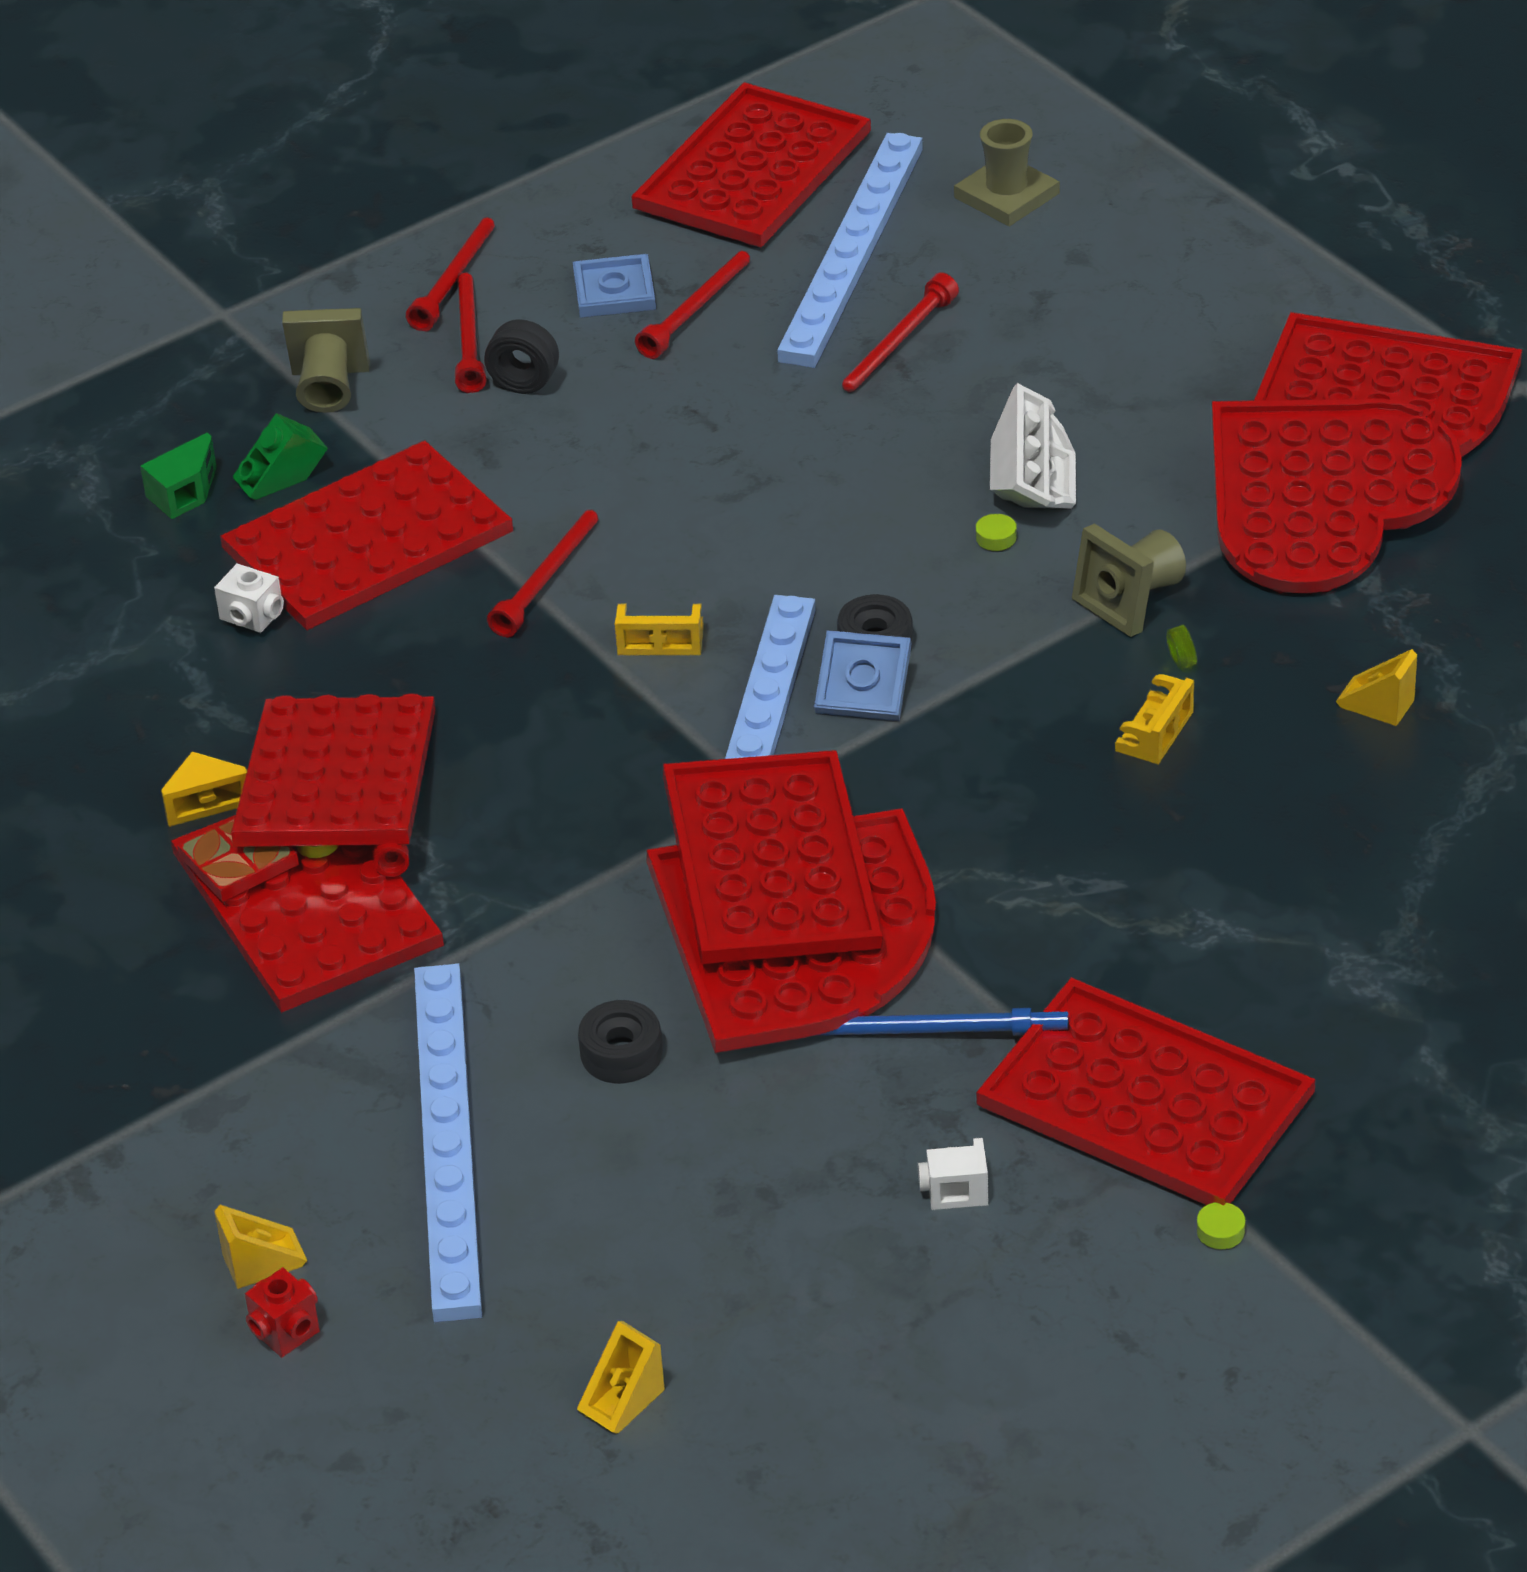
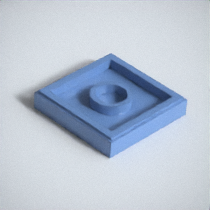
M648 254L573 262L580 318L656 310Z
M827 630L814 704L815 713L900 721L912 645L911 639Z

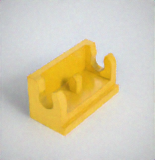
M618 604L615 618L617 655H701L703 636L702 604L692 605L691 616H626L627 604Z
M1164 674L1155 675L1151 681L1152 684L1167 688L1169 690L1168 695L1161 691L1150 690L1147 700L1133 721L1123 722L1119 728L1124 734L1116 740L1115 751L1159 765L1193 713L1194 680L1186 678L1181 680Z

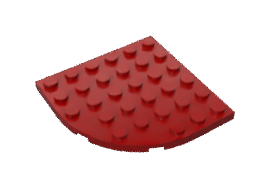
M1290 312L1254 401L1376 398L1406 402L1424 409L1423 415L1432 419L1437 424L1443 422L1454 434L1462 457L1477 447L1500 421L1521 364L1522 349Z
M903 808L853 816L882 932L881 949L701 964L677 845L647 850L646 863L715 1053L805 1038L836 1030L855 1017L869 1016L885 1006L914 978L922 966L931 945L934 932L936 900L928 867Z

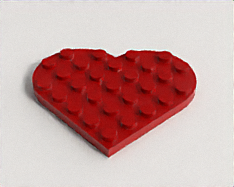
M1391 399L1212 401L1217 535L1224 556L1243 576L1279 593L1328 592L1347 584L1365 572L1374 562L1382 545L1383 530L1406 529L1425 521L1441 511L1453 498L1459 485L1462 465L1460 447L1454 434L1443 422L1437 424L1432 419L1423 415L1424 409Z

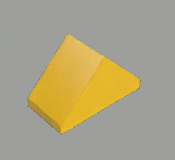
M1413 649L1408 650L1353 676L1336 700V703L1343 709L1397 726L1414 702L1417 654Z
M192 751L161 789L169 827L237 809L247 773L246 768Z
M221 1204L215 1209L214 1213L222 1255L237 1289L257 1283L282 1267L289 1272L303 1267L308 1261L293 1228Z
M618 1321L578 1404L577 1410L613 1433L622 1431L665 1390L661 1345L624 1321Z

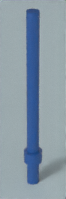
M1012 1008V1013L858 1016L844 1023L836 1030L814 1036L1012 1031L1013 1036H1023L1031 1028L1032 1024H1042L1043 1030H1069L1068 1011L1032 1012L1031 1008Z

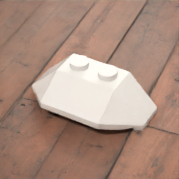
M1019 383L1013 387L991 438L990 490L995 492L1000 498L1010 500L1026 508L1072 509L1076 504V456L1064 427L1053 414L1056 410L1051 400Z

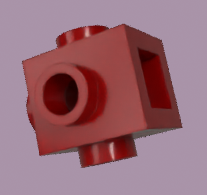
M284 1267L269 1277L260 1280L245 1293L248 1315L246 1316L248 1327L258 1339L267 1344L281 1358L320 1332L315 1306L318 1298L314 1289L305 1279H296Z

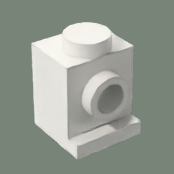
M983 1138L973 1139V1146L927 1150V1162L918 1163V1180L920 1191H929L931 1210L988 1205V1171Z

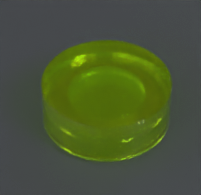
M1184 625L1168 629L1166 633L1167 644L1176 666L1180 669H1185L1196 665L1197 655L1187 628Z

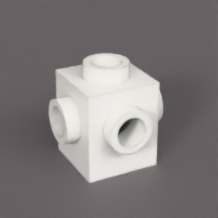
M237 563L214 587L219 619L261 633L282 612L284 600L281 596L278 576Z

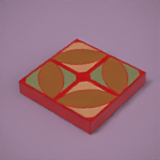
M235 817L177 845L179 857L222 902L299 865L297 852L291 846L233 847L231 831Z

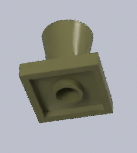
M998 119L987 123L980 131L985 166L954 185V198L1010 227L1060 194V181L1028 165L1029 149L1033 135L1031 127L1016 119Z
M361 308L283 311L282 324L292 375H301L296 389L297 400L307 409L316 412L328 413L344 408L351 398L348 373L369 372L370 368Z
M1095 523L1087 526L1082 531L1072 599L1128 636L1132 637L1143 631L1149 590L1174 585L1183 579L1186 571L1183 549L1175 537L1164 530H1153L1137 543L1129 546Z

